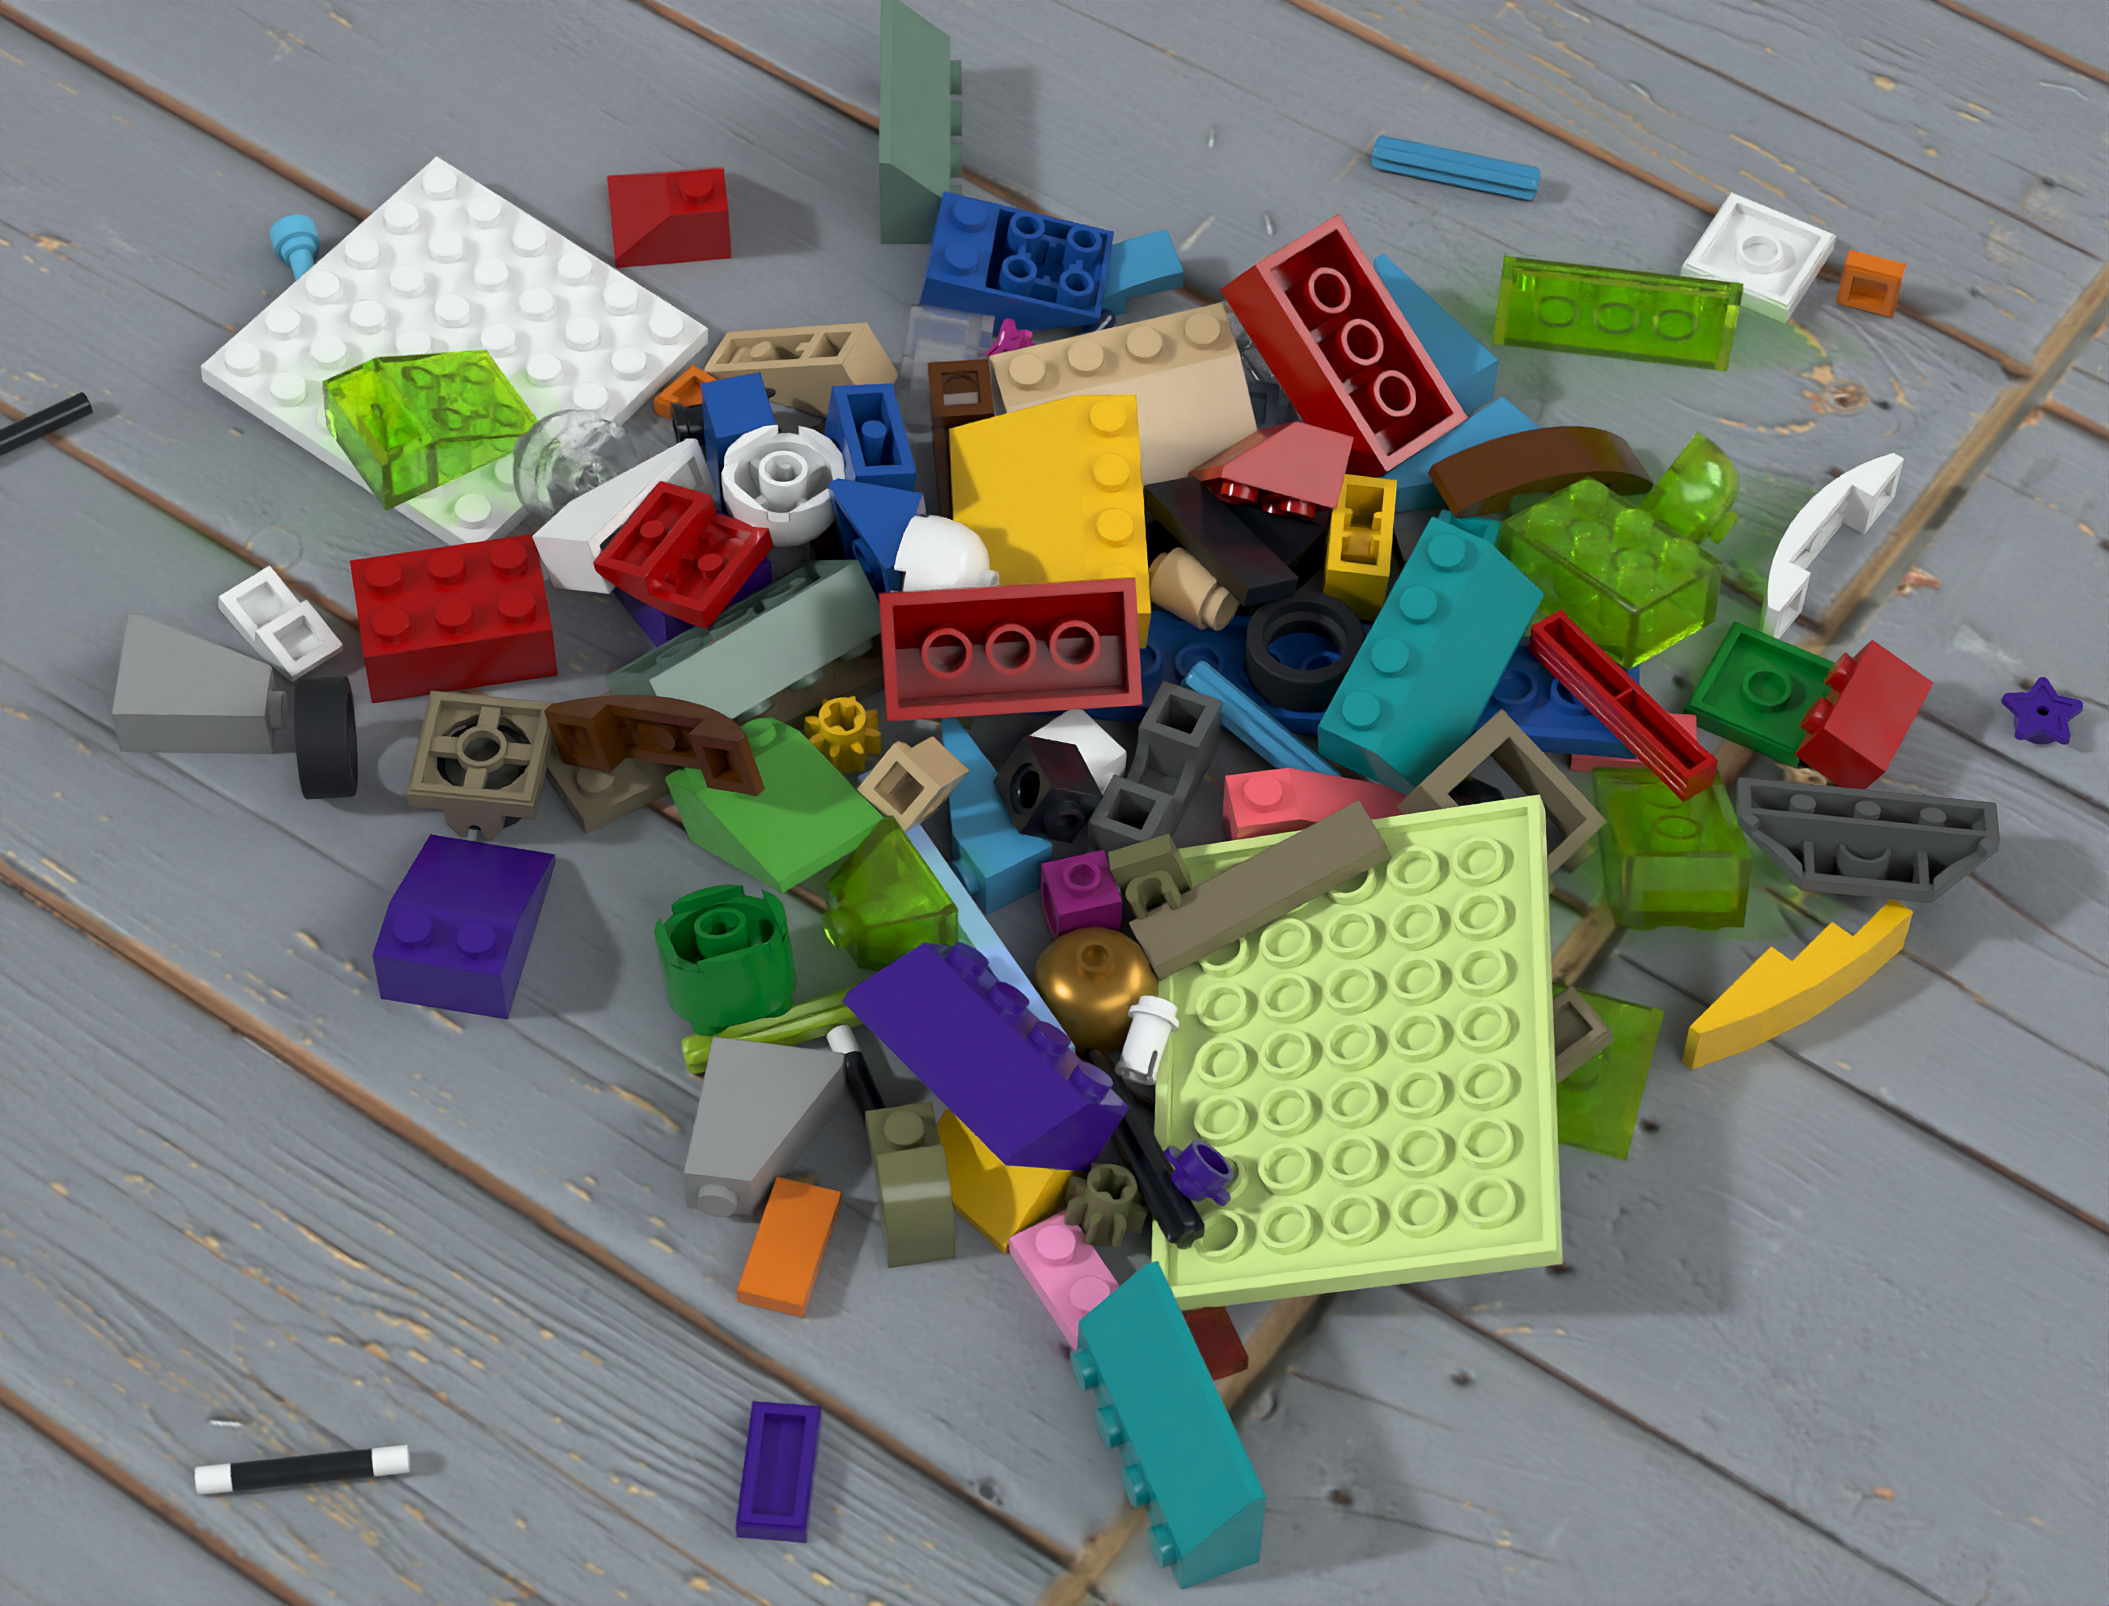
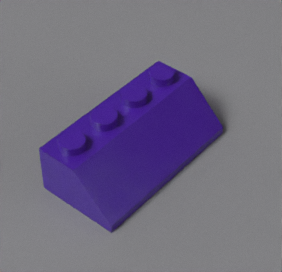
M924 942L848 991L842 1002L1006 1166L1088 1172L1091 1163L1095 1162L1130 1108L1111 1089L1113 1085L1112 1079L1100 1068L1082 1061L1068 1048L1071 1044L1069 1037L1057 1027L1039 1020L1027 1008L1030 1004L1029 999L1014 986L999 981L987 969L989 964L987 958L970 945L962 942H956L953 946Z

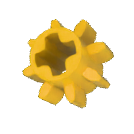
M850 696V698L840 697L830 701L825 698L822 700L819 717H805V737L840 773H850L856 770L863 772L865 771L864 763L868 753L876 755L882 752V735L878 731V711L876 709L865 711L864 707L856 701V696Z

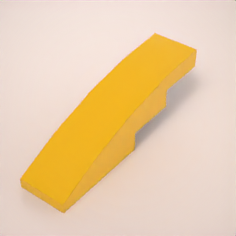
M1890 899L1854 936L1831 922L1793 961L1771 946L1689 1027L1682 1063L1691 1070L1752 1049L1810 1020L1862 985L1903 949L1913 911L1899 901Z

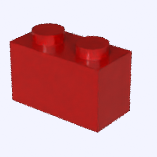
M1871 640L1854 657L1844 653L1836 661L1824 680V684L1831 688L1826 698L1821 696L1814 702L1799 725L1807 733L1794 755L1839 787L1866 790L1886 772L1933 685L1931 680L1874 640Z

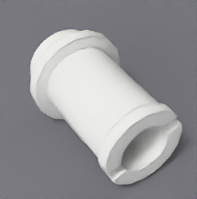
M1145 995L1140 997L1138 1005L1130 1007L1128 1016L1133 1020L1119 1062H1117L1114 1069L1117 1075H1123L1124 1079L1141 1085H1154L1156 1083V1074L1170 1033L1177 1032L1180 1026L1179 1020L1175 1018L1178 1009L1174 1004L1159 997Z

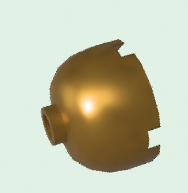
M1103 927L1078 928L1057 938L1039 955L1030 980L1032 986L1074 1044L1075 1054L1080 1059L1085 1058L1087 1051L1092 1049H1098L1102 1053L1114 1052L1121 1048L1123 1050L1133 1020L1128 1016L1130 1007L1138 1005L1141 996L1158 997L1157 976L1142 947L1123 933Z

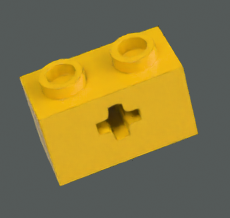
M1345 474L1337 509L1329 510L1321 593L1340 599L1357 614L1360 620L1375 621L1384 605L1390 575L1397 480Z

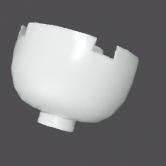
M770 425L743 434L727 449L724 457V468L721 478L727 512L731 518L738 519L754 527L769 528L774 546H798L818 538L835 521L827 483L837 478L845 479L843 454L831 439L811 428L799 426V435L793 433L778 434V425Z
M921 514V516L915 515L910 520L903 534L894 570L903 571L902 591L999 585L998 571L990 570V559L986 546L980 536L966 525L941 516Z

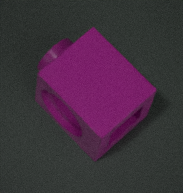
M1104 850L1041 863V910L1052 943L1060 936L1078 928L1103 927L1121 932L1122 900Z

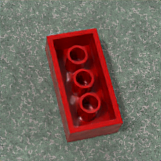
M1339 213L1258 262L1220 289L1303 422L1354 437L1345 474L1378 478L1468 419Z

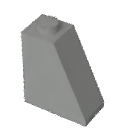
M127 614L112 708V718L121 752L273 754L276 729L286 728L288 703L286 692L276 690L271 665L142 614Z
M713 1037L684 1168L687 1208L700 1209L702 1212L716 1217H727L733 1214L754 1216L770 1196L776 1177H785L845 1100L847 1090L845 1053Z

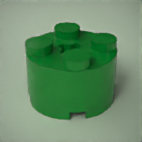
M743 885L712 886L681 897L671 905L673 915L664 924L661 918L656 923L654 934L669 1006L679 1017L690 1022L694 1033L705 1036L716 1035L725 1031L728 1026L749 1023L763 1017L777 1018L791 1010L793 1006L792 994L797 985V973L785 908L774 894L762 890L763 899L746 896Z

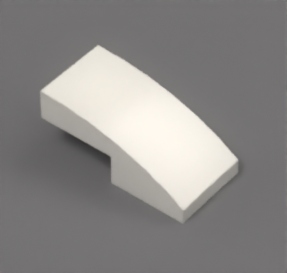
M271 566L246 579L218 598V608L230 623L273 668L291 682L343 651L341 641L306 599L300 603Z

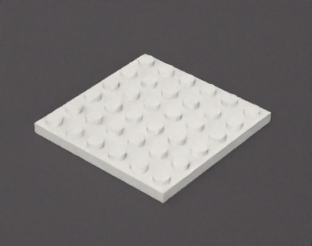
M435 157L201 365L203 382L452 546L505 538L708 344V328L444 160Z

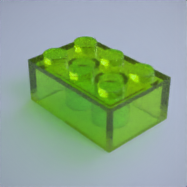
M1589 475L1502 521L1499 551L1544 593V598L1538 610L1550 616L1562 609L1609 657L1627 670L1634 668L1715 621L1723 562Z

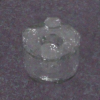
M911 304L896 397L901 417L905 424L931 428L927 374L928 363L988 359L987 354L977 353V351L990 350L995 316L936 306Z
M578 409L562 410L539 420L526 434L519 437L514 444V487L526 511L539 522L546 524L570 501L647 461L650 457L642 442L624 427L593 412ZM578 478H580V480H581V482H582V483L579 484V485H578Z

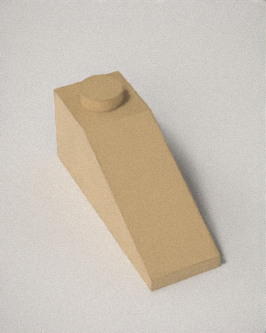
M867 322L727 332L703 370L717 380L760 372L765 388L776 390V395L769 398V401L823 418H827L832 386L894 384L899 376Z

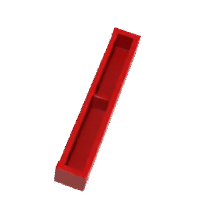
M1562 609L1531 626L1528 651L1682 802H1686L1713 785L1718 760L1580 629Z

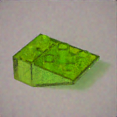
M487 350L375 357L322 381L326 427L385 511L547 437L546 430Z

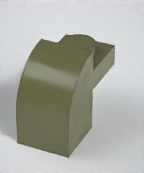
M932 1101L865 1111L866 1130L877 1183V1210L888 1268L955 1258V1224L944 1146L940 1144Z

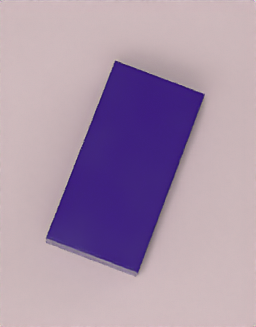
M752 1401L735 1525L737 1538L807 1543L822 1425V1406Z

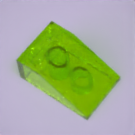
M1593 767L1592 784L1595 808L1608 821L1598 830L1605 895L1615 925H1625L1639 931H1650L1659 926L1691 927L1702 932H1715L1723 927L1744 928L1753 858L1743 832L1737 825V817L1719 771L1716 770L1713 785L1686 802H1682L1649 768Z

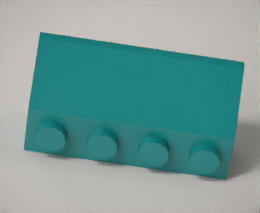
M1432 516L1318 725V755L1408 796L1470 738L1544 598V593L1490 542Z
M1155 1261L1146 1264L1078 1321L1077 1350L1070 1352V1360L1075 1378L1081 1390L1087 1391L1092 1389L1100 1408L1095 1410V1416L1106 1447L1108 1449L1118 1447L1126 1467L1121 1468V1476L1132 1506L1134 1508L1144 1506L1152 1526L1148 1527L1147 1534L1156 1562L1160 1568L1170 1566L1180 1589H1184L1259 1562L1266 1495L1159 1262Z

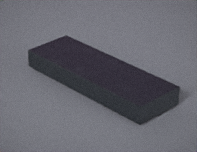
M1195 476L1144 485V508L1243 607L1294 596L1299 577Z

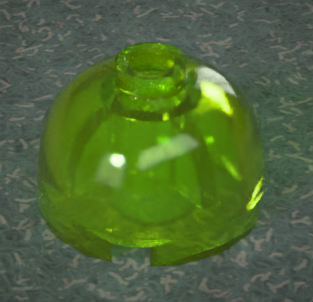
M1698 431L1628 519L1625 526L1634 532L1633 535L1658 551L1673 554L1691 552L1704 543L1707 538L1718 545L1740 517L1731 509L1740 492L1739 473L1731 457L1709 437L1706 438Z

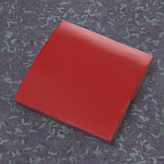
M660 481L595 559L593 565L598 574L636 599L672 617L708 629L774 545L769 528L754 527L738 519L717 514L712 495Z

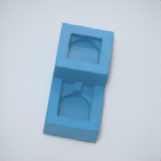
M1168 230L1145 234L1112 245L1102 309L1111 310L1115 316L1126 314L1127 298L1183 288L1184 270Z

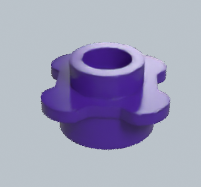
M1195 1139L1183 1152L1173 1145H1170L1164 1151L1167 1160L1176 1168L1171 1174V1179L1186 1197L1195 1202H1202L1207 1197L1213 1199L1221 1206H1226L1230 1202L1231 1197L1224 1187L1233 1179L1234 1173L1227 1160L1215 1148L1202 1140Z

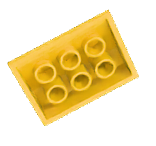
M1137 394L1074 395L950 428L949 451L953 521L966 525L980 536L988 550L990 570L998 571L999 585L1135 577L1139 648H1146L1151 604Z

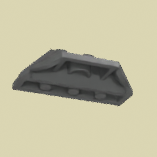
M1738 777L1737 825L1799 890L1933 903L1996 853L1999 848L2000 833L1995 802Z

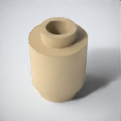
M1182 547L1173 549L1169 554L1161 553L1148 570L1150 601L1201 630L1207 627L1215 631L1222 630L1231 621L1240 605Z

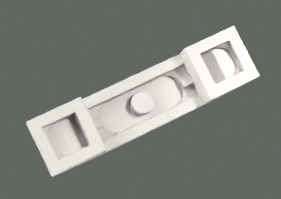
M1892 453L1853 468L1825 486L1798 513L1780 541L1773 559L1761 610L1760 632L1777 639L1781 638L1802 612L1811 574L1805 569L1842 524L1863 535L1867 532L1895 497L1904 458Z

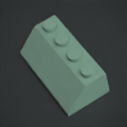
M881 0L879 108L881 244H930L943 191L962 195V185H950V178H962V143H950V136H962V101H950V95H962V60H950V36L899 0Z
M809 560L726 607L708 629L695 625L604 677L614 695H651L686 700L716 710L731 720L737 717L738 721H745L768 710L772 706L769 697L788 687L790 691H796L818 681L824 676L821 667L840 657L841 661H847L872 649L875 646L872 637L881 633L880 605L859 560Z

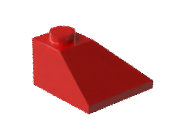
M722 166L607 176L616 268L732 259L729 210L724 168Z

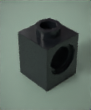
M1030 735L1023 736L993 781L1019 834L1066 843L1073 842L1103 798L1077 745Z

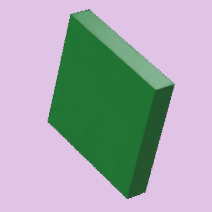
M1734 621L1686 703L1683 714L1696 715L1698 728L1797 769L1802 760L1794 754L1807 733L1799 725L1814 702L1819 697L1826 698L1831 688L1824 684V680L1835 662Z

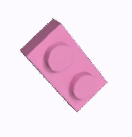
M1066 1209L1010 1237L1009 1253L1072 1348L1077 1350L1078 1321L1119 1287V1284L1092 1244L1085 1243V1234L1079 1225H1065Z

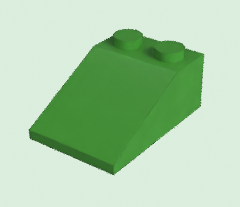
M771 716L754 719L741 726V729L747 735L765 787L758 796L707 788L700 769L682 767L665 777L690 841L780 893L786 892L889 829L885 818L799 730Z

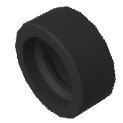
M1295 591L1294 596L1268 601L1255 611L1247 625L1245 673L1253 690L1270 704L1288 711L1316 712L1327 709L1364 642L1365 630L1357 614L1340 599L1321 592ZM1293 633H1312L1329 639L1341 649L1342 654L1341 658L1330 666L1315 670H1300L1280 664L1267 651L1268 645L1282 636Z
M347 676L298 679L295 683L294 727L298 774L302 794L307 800L353 797L357 792L358 754L355 712L350 681Z

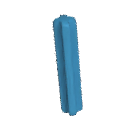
M1385 135L1378 136L1371 158L1372 166L1378 170L1527 201L1534 200L1541 178L1540 169L1534 166Z
M1200 660L1182 679L1180 687L1221 700V723L1276 769L1294 768L1342 777L1338 770L1207 662Z

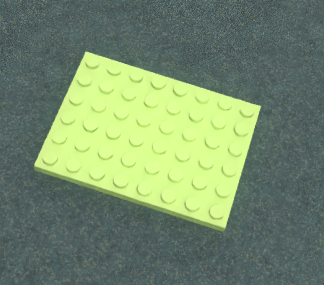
M1540 794L1372 819L1371 821L1391 855L1390 859L1159 981L1158 979V997L1171 1002L1177 1007L1178 1011L1175 1018L1179 1020L1180 1026L1177 1032L1170 1033L1156 1074L1154 1136L1163 1152L1170 1145L1176 1146L1183 1152L1193 1140H1202L1215 1148L1227 1160L1234 1173L1233 1179L1224 1187L1231 1197L1230 1202L1226 1206H1221L1213 1199L1207 1197L1202 1202L1191 1200L1205 1224L1204 1236L1195 1240L1191 1248L1181 1250L1177 1248L1175 1243L1168 1242L1153 1216L1152 1262H1159L1181 1311L1563 1264L1546 814ZM1302 830L1179 848L1178 851L1190 873L1193 889Z

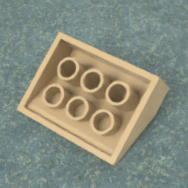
M1223 302L989 356L993 405L996 416L1074 395L1137 394L1143 489L1144 485L1188 477L1190 471L1257 431L1240 353Z

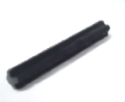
M1098 1049L1087 1051L1085 1058L1081 1060L1104 1071L1113 1081L1111 1089L1130 1107L1110 1137L1128 1171L1136 1179L1137 1187L1166 1240L1170 1243H1175L1177 1248L1181 1250L1191 1248L1195 1240L1204 1236L1205 1224L1191 1199L1186 1197L1173 1183L1171 1174L1174 1169L1165 1157L1160 1144L1121 1075L1115 1073V1065L1112 1059L1107 1055H1103Z

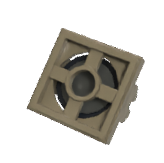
M431 691L406 792L408 806L444 810L446 824L460 837L465 838L468 836L469 829L481 830L486 840H493L504 828L516 824L522 818L536 819L554 738L544 710L555 702ZM463 725L466 726V728L456 731L451 737L447 736L455 728ZM524 734L526 735L530 744L526 743L524 739ZM435 757H437V767L435 765Z

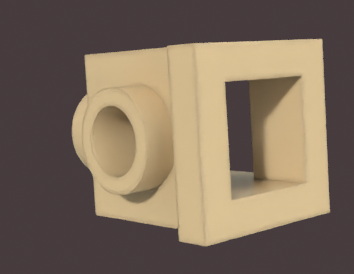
M933 736L912 748L906 742L902 744L900 741H897L886 752L857 790L897 828L905 833L932 817L970 770Z

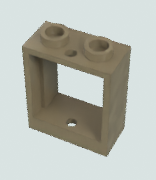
M1501 709L1423 780L1397 807L1404 815L1459 807L1448 794L1486 758L1491 756L1528 796L1540 794L1546 816L1566 836L1547 855L1548 893L1550 894L1557 887L1550 876L1561 865L1571 873L1598 848L1590 838L1608 821L1508 714Z

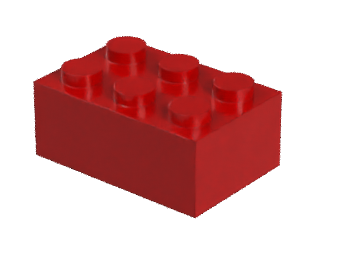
M534 534L350 560L363 657L372 703L430 695L431 691L451 692L558 675L552 624L540 555L532 537Z

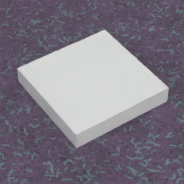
M1731 192L1682 265L1680 280L1786 324L1833 251L1836 235Z

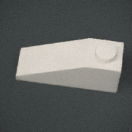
M687 438L570 501L532 536L553 588L609 594L616 586L595 571L593 562L660 481L713 495L717 491L697 439Z

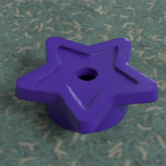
M2045 677L2038 678L2029 692L2005 693L2001 699V703L2015 715L2014 737L2018 740L2025 739L2034 744H2049L2056 741L2067 745L2070 742L2068 721L2083 711V703L2080 700L2057 695L2051 683ZM2037 710L2046 711L2048 714L2040 715Z

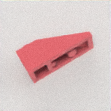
M1294 768L1226 775L1222 822L1226 840L1232 841L1304 830L1358 800L1371 820L1404 815L1397 806L1407 796L1383 784Z

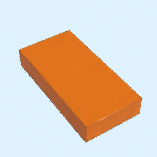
M776 1177L737 1288V1300L739 1303L801 1318L804 1317L842 1206V1192Z

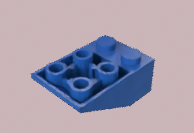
M943 191L930 240L914 323L971 337L999 334L1005 319H1014L1017 331L1022 329L1034 331L1096 325L1099 323L1114 231Z

